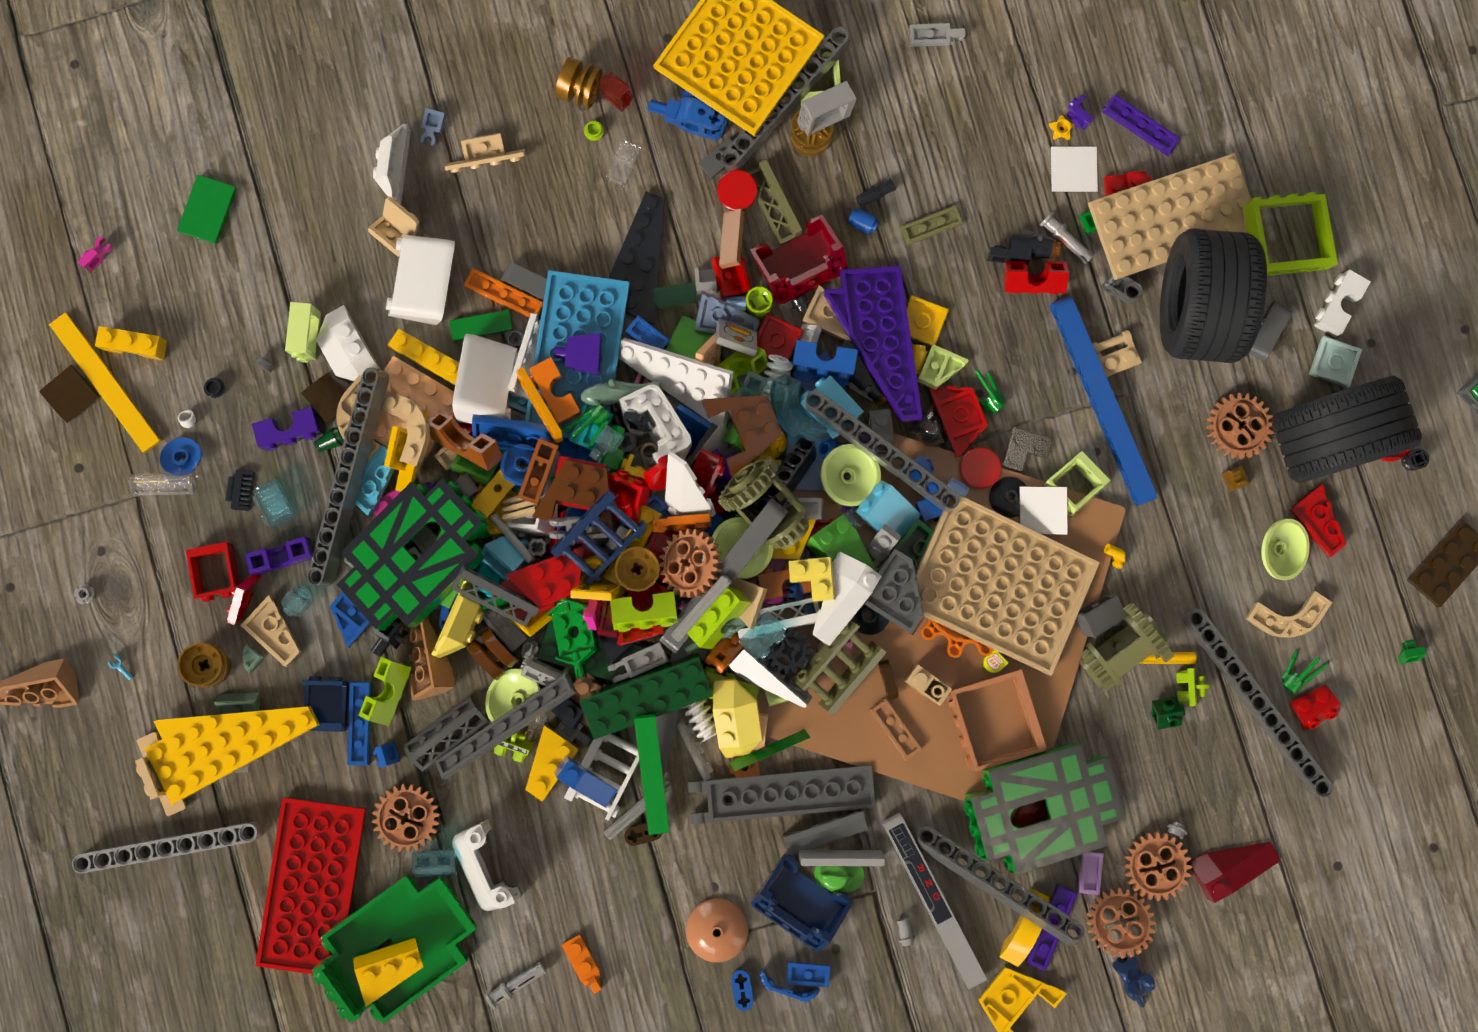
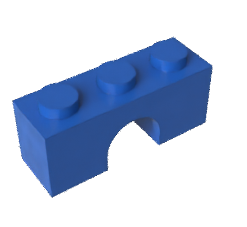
M796 341L793 367H797V371L808 373L809 370H815L817 374L829 376V373H833L842 379H849V376L854 377L858 350L837 347L836 355L832 360L822 361L817 357V343Z
M926 455L913 459V461L932 474L934 467L931 460L926 458ZM914 471L910 473L912 480H920L919 473ZM927 485V490L930 493H937L935 485ZM926 498L915 504L917 511L921 514L920 519L923 523L940 517L943 510Z

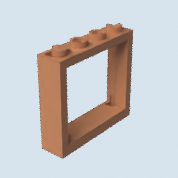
M1022 669L952 689L949 696L946 697L949 708L953 707L955 716H952L955 728L960 729L961 736H958L960 745L966 749L968 755L965 756L967 767L972 768V771L977 772L1047 750ZM1013 678L1033 746L977 762L957 695Z

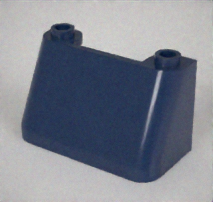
M784 854L753 898L751 905L808 947L820 951L830 944L854 901L843 891L831 894L798 871L800 866L795 857Z

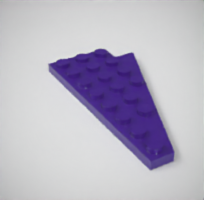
M889 266L840 270L841 289L824 290L825 299L858 350V353L900 422L921 420L923 417L901 267Z

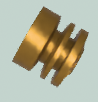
M568 57L562 66L557 80L556 98L571 102L575 96L576 105L581 106L583 103V108L590 109L600 92L603 75L602 68L595 67L593 70V65L588 64L583 71L582 61Z
M798 110L791 124L790 140L792 146L798 153L804 156L815 157L821 155L828 149L831 143L834 124L807 136L805 131H802L798 125L797 119L800 110Z
M638 546L628 548L616 560V578L628 590L636 592L646 590L654 585L659 576L660 567L658 559L647 548ZM634 563L643 566V569L640 570V575H637L636 572H631V569L634 568Z
M201 642L194 643L186 647L179 655L177 663L178 673L190 685L206 688L214 687L222 683L229 674V657L218 646ZM204 662L210 665L209 669H205L203 666Z

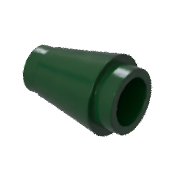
M338 427L331 428L314 441L318 452L343 446L344 443Z

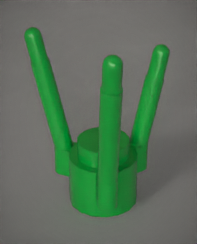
M976 369L975 373L990 395L985 399L987 403L977 397L979 404L986 412L991 410L992 413H995L1006 405L1003 400L1004 397L1001 395L991 373L988 372L987 377L994 392L980 371Z
M600 404L597 407H592L587 413L563 427L561 432L569 430L589 417L572 435L573 437L577 436L592 422L596 426L601 424L588 445L589 448H592L603 429L609 424L607 419L610 417V414Z
M1294 651L1285 673L1281 676L1284 680L1281 684L1287 690L1296 694L1297 691L1300 692L1308 682L1328 667L1329 663H1324L1304 680L1303 678L1320 661V657H1317L1300 676L1295 672L1290 674L1298 655V651Z

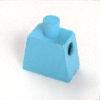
M505 536L487 543L481 552L486 557L483 562L504 581L509 580L506 574L520 570L526 562ZM521 538V543L528 548V540Z

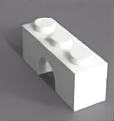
M1350 269L1343 274L1340 273L1334 281L1335 288L1324 299L1326 302L1324 308H1320L1315 315L1317 320L1314 326L1333 337L1342 334L1352 317L1343 311L1341 307L1342 299H1347L1353 303L1357 302L1363 297L1371 281Z

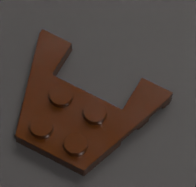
M767 395L701 400L708 418L729 411L744 451L724 459L731 477L750 464L783 435Z
M565 460L535 510L533 517L550 521L554 516L557 500L591 507L609 489L608 469ZM604 509L599 515L614 531L612 512ZM595 525L594 531L603 533V532Z

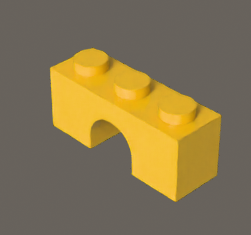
M99 326L95 346L104 351L121 354L128 352L145 358L164 361L167 340L160 336Z

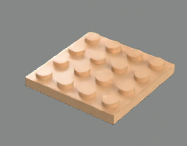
M395 356L391 358L384 370L389 375L388 392L416 402L424 412L429 413L428 420L439 410L448 415L452 413L454 391ZM381 411L373 439L388 447L392 426L407 429V426L401 418ZM431 435L422 465L436 444L432 440Z

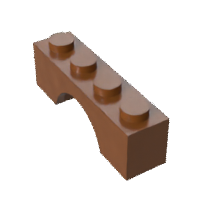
M439 410L427 421L430 426L432 440L487 471L502 459L496 440L483 433L476 438L470 436L458 425L452 416Z

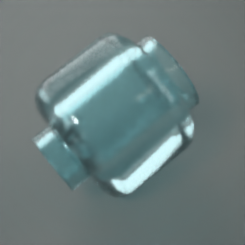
M304 586L291 587L281 599L283 611L289 616H302L313 603L312 593Z

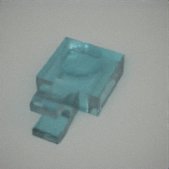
M606 424L594 441L599 445L591 451L589 456L600 462L607 451L613 454L625 437Z

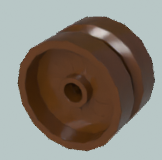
M488 627L481 634V639L485 645L480 641L474 640L467 646V649L483 670L495 680H499L506 674L501 662L505 666L512 668L520 660L496 633Z

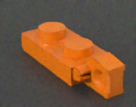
M709 513L672 516L667 519L653 520L654 534H665L669 530H674V532L686 531L689 528L702 531L706 530L707 527H712Z
M578 934L564 942L561 946L580 981L583 982L584 986L589 984L594 994L602 990L598 980L601 977L600 969L582 935Z

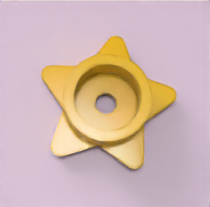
M1063 115L1059 117L1057 122L1049 123V127L1054 131V140L1060 137L1070 140V130L1075 126L1073 123L1066 120Z

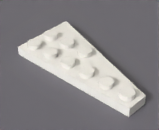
M621 339L620 360L650 381H660L663 390L709 422L719 426L724 421L727 428L729 411L708 418L701 400L729 398L731 396L733 371L635 340Z

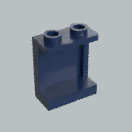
M309 676V680H302V685H305L304 707L311 706L320 724L310 731H346L348 681H342V677H329V681H321V676Z

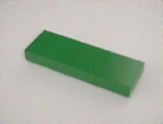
M510 310L449 321L453 341L464 340L465 334H474L481 337L507 332L508 330L513 331Z

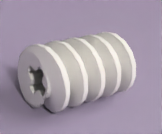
M769 355L768 358L773 360V362H767L766 365L771 370L764 371L769 377L762 378V381L767 383V385H760V389L764 390V392H759L758 394L760 396L767 395L770 401H780L784 397L785 385L788 383L787 378L791 374L789 370L792 369L793 365L784 357Z
M707 699L683 707L689 708L685 715L693 716L689 723H696L692 729L693 731L700 730L697 738L704 737L703 741L717 734L715 720L711 721L714 714L707 713L711 707L710 705L703 706Z

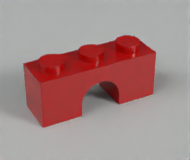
M1006 261L1003 277L1005 292L1012 294L1066 293L1069 278L1067 262L1046 261V266L1042 273L1031 275L1028 273L1026 261Z

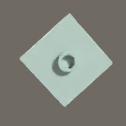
M1322 336L1309 375L1349 388L1362 349Z

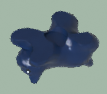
M1128 954L1127 958L1121 959L1120 956L1113 962L1112 966L1123 981L1124 991L1127 996L1137 1001L1139 1006L1143 1008L1145 1006L1144 995L1154 990L1155 980L1150 974H1143L1141 972L1135 954L1132 958Z

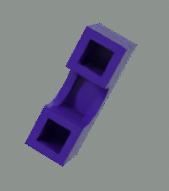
M309 407L292 412L293 425L287 431H280L277 421L272 418L252 423L258 448L265 451H273L282 444L290 446L297 444V440L300 439L312 440L317 438L318 434H322L317 411Z
M302 537L285 542V545L280 547L261 549L245 554L249 572L251 575L258 576L312 560L314 546L311 538Z

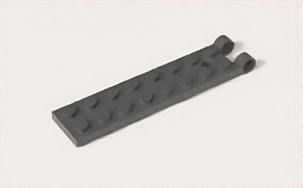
M872 765L687 782L688 793L707 791L709 812L690 813L691 824L876 807ZM727 795L732 796L733 800L731 803L725 802L724 799Z

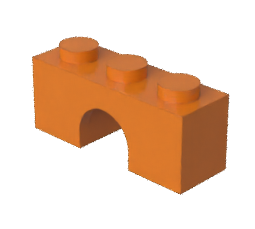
M551 357L529 368L531 381L534 386L538 385L541 390L540 396L545 404L548 403L551 409L550 413L560 426L580 416L581 411L571 393L564 397H556L552 393L553 385L563 377Z

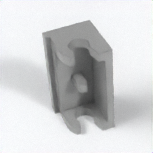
M531 651L520 675L546 687L565 673L568 674L569 668L565 667L563 671L534 659L535 653Z

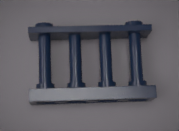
M610 488L551 547V553L556 558L560 554L566 555L588 575L585 578L587 586L591 583H597L603 576L601 573L635 538L639 539L646 532V521L642 520L637 524L615 504L616 493ZM604 509L613 512L632 530L624 539L601 519L599 514ZM590 524L592 526L596 525L617 545L609 555L586 534L587 531L585 529ZM575 539L581 540L602 560L595 569L589 566L571 549L572 546L570 544Z

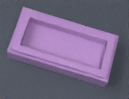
M1090 851L1081 854L1078 882L1079 893L1100 895L1103 852Z

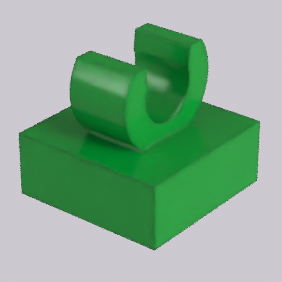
M1413 639L1404 641L1405 644L1401 645L1402 652L1398 656L1400 665L1418 662L1427 653L1424 646L1416 648Z

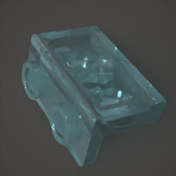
M767 611L756 622L754 629H749L738 642L753 655L756 661L759 658L764 659L771 652L769 647L774 642L779 644L785 638L784 632L786 627Z

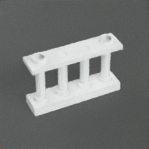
M609 734L593 740L581 763L583 767L618 790L613 804L609 803L605 808L569 787L564 798L573 801L574 798L578 799L580 797L607 811L606 820L609 821L611 816L615 818L620 809V806L617 804L639 763L638 747L613 734ZM603 741L606 743L608 741L636 755L632 766L630 767L602 753L603 750L599 748ZM593 760H600L627 774L622 786L593 772V769L590 768Z

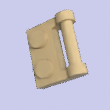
M1129 330L1121 332V335L1106 341L1092 343L1106 377L1142 363ZM1122 342L1125 343L1126 348L1102 357V350Z

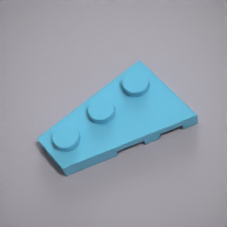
M384 445L367 462L355 503L371 518L395 470L384 466L387 448Z

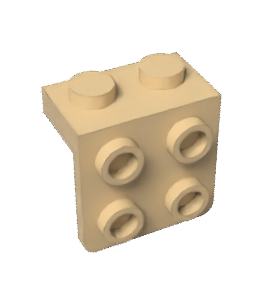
M389 196L385 199L383 216L369 226L368 232L399 257V250H395L397 238H401L402 235L416 236L419 221L413 213L408 212L402 207L399 201Z

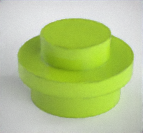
M590 121L584 127V134L587 139L597 141L603 137L604 127L598 121Z

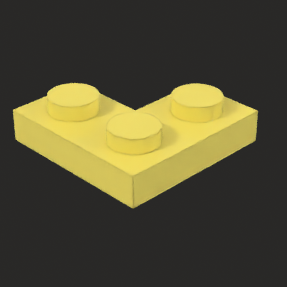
M831 557L789 561L790 582L811 581L813 602L835 600Z

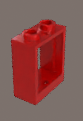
M223 542L186 550L194 599L209 602L214 601L215 596L222 595V598L233 597V589L236 585H240L233 543ZM225 553L231 587L205 592L199 558Z

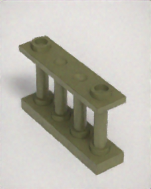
M851 620L830 646L824 644L793 680L804 691L810 687L822 698L818 704L832 716L887 653L873 641L867 644L855 633L859 626ZM849 639L862 650V653L856 660L852 659L842 649ZM835 655L849 666L842 676L828 665ZM822 671L835 682L828 692L814 681Z

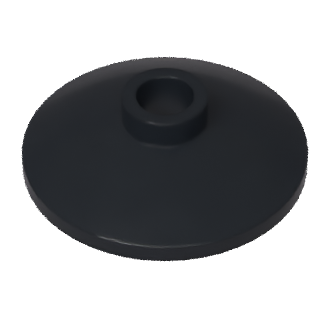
M1004 477L995 482L989 493V502L993 510L1007 518L1019 516L1020 487H1027L1026 484L1015 477ZM1008 493L1014 494V500L1008 499Z
M865 604L861 606L851 619V621L859 626L857 631L865 635L878 634L889 623L888 619ZM867 610L871 612L870 618L865 617Z

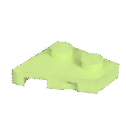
M933 344L917 382L936 390L965 367L969 360Z

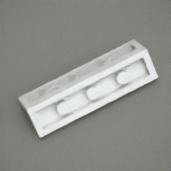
M531 313L508 386L511 396L528 400V396L518 381L516 371L524 367L528 376L531 375L529 368L534 366L540 327L537 314Z
M812 598L763 608L760 610V616L754 629H740L738 631L739 639L777 632L781 629L787 630L789 628L815 624L819 610L818 602H813ZM814 603L816 613L805 615L800 612L805 604ZM786 608H791L797 612L791 619H784L780 615ZM767 612L776 616L772 623L765 624L760 621L764 613Z

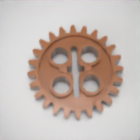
M1237 393L1235 398L1230 394L1227 396V399L1224 397L1220 399L1221 404L1218 402L1214 404L1216 410L1212 409L1209 411L1213 417L1206 419L1208 422H1211V425L1207 426L1206 429L1212 430V433L1208 434L1207 437H1214L1211 445L1217 443L1218 447L1216 450L1224 449V456L1231 453V458L1233 459L1238 454L1239 459H1243L1246 454L1250 458L1253 457V453L1257 455L1260 453V449L1267 448L1264 442H1271L1267 435H1272L1274 432L1269 430V427H1272V423L1268 420L1273 415H1266L1269 407L1263 409V401L1257 404L1256 396L1249 400L1248 393L1243 398L1241 393ZM1236 407L1241 408L1243 412L1242 417L1236 414ZM1252 421L1257 423V430H1254L1251 427ZM1223 422L1228 423L1229 431H1225L1222 428ZM1239 423L1242 424L1241 430L1238 429ZM1238 435L1244 438V445L1238 443Z
M697 529L680 530L679 535H672L674 541H666L669 547L662 548L665 555L659 556L664 560V563L659 564L660 567H664L660 575L666 576L662 582L669 583L667 589L673 590L674 594L680 595V597H702V592L707 593L709 591L708 587H713V579L719 580L716 573L722 572V569L718 568V564L723 563L722 560H718V556L722 552L716 551L719 544L713 543L714 538L708 537V533Z
M402 784L401 790L398 786H394V793L391 790H386L388 797L382 795L379 797L382 803H375L379 811L372 812L373 815L377 816V819L373 820L372 823L378 824L374 831L381 832L377 837L378 839L385 838L383 845L391 843V850L398 846V851L402 852L404 847H406V851L409 853L413 846L417 851L420 849L419 843L425 847L427 845L426 839L430 841L434 839L430 833L438 832L434 825L441 824L440 821L435 820L436 817L441 815V813L435 812L439 805L432 804L435 797L428 798L430 791L422 793V786L415 790L414 784H411L409 789H407L406 784ZM399 798L406 802V807L403 810L397 806ZM418 807L423 808L425 811L423 818H419L416 815ZM390 809H393L400 815H405L408 813L409 819L423 823V827L419 826L417 823L413 821H408L405 823L404 817L391 813ZM390 818H394L397 821L395 829L388 825ZM409 826L415 828V837H410L407 834Z
M1156 831L1153 837L1147 832L1146 839L1139 835V843L1132 841L1134 848H1126L1130 855L1123 856L1128 860V863L1122 864L1123 867L1128 868V871L1123 874L1130 876L1127 883L1134 884L1132 890H1139V895L1142 897L1146 894L1149 900L1154 895L1157 901H1160L1161 895L1165 900H1168L1169 893L1176 897V889L1183 892L1180 885H1188L1184 878L1191 877L1186 871L1192 868V866L1186 864L1187 861L1191 860V857L1184 856L1188 850L1185 848L1180 849L1183 843L1180 841L1175 843L1176 838L1173 836L1168 839V834L1163 833L1160 838L1159 832ZM1167 848L1168 856L1162 859L1160 853L1162 849ZM1147 853L1149 859L1146 863L1142 864L1140 857L1142 854ZM1172 860L1175 861V863L1171 865L1158 866V870L1150 868L1157 866L1156 862L1160 864H1166L1171 862ZM1141 868H1149L1143 872L1139 871ZM1169 869H1173V877L1167 879L1166 872ZM1149 874L1154 876V881L1151 884L1146 883V877Z
M1121 888L1117 889L1116 894L1113 889L1108 891V895L1102 892L1100 894L1101 898L1096 897L1094 899L1096 904L1092 903L1089 906L1093 911L1087 913V916L1092 918L1086 922V924L1092 925L1088 933L1095 934L1091 940H1098L1097 948L1104 946L1105 954L1111 950L1112 957L1120 953L1121 959H1123L1127 953L1132 958L1134 951L1139 955L1142 953L1141 948H1148L1146 942L1151 943L1153 941L1149 935L1156 933L1154 929H1151L1152 926L1156 925V922L1150 921L1154 913L1147 912L1151 906L1143 905L1144 898L1137 900L1138 893L1130 896L1129 889L1124 894ZM1123 906L1130 907L1132 915L1126 914ZM1103 911H1109L1112 915V920L1106 919ZM1135 917L1139 919L1138 921L1128 922L1124 926L1119 924L1107 929L1103 927L1104 925L1115 924L1118 920L1124 922ZM1130 926L1138 929V936L1131 933ZM1110 931L1118 934V941L1111 938Z

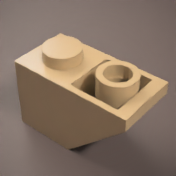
M915 664L904 680L909 686L941 706L952 688L918 664Z

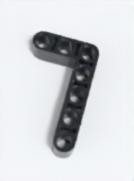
M808 436L799 438L775 472L777 477L791 492L795 490L817 457L813 438ZM724 482L718 487L719 496L721 495V491L726 489L725 486L728 485L729 482ZM772 483L761 497L745 507V509L755 519L771 498L782 506L786 503L787 498L780 502L774 496L780 490Z

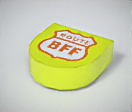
M994 649L991 655L985 656L983 659L985 670L991 673L1001 671L1008 664L1004 657Z

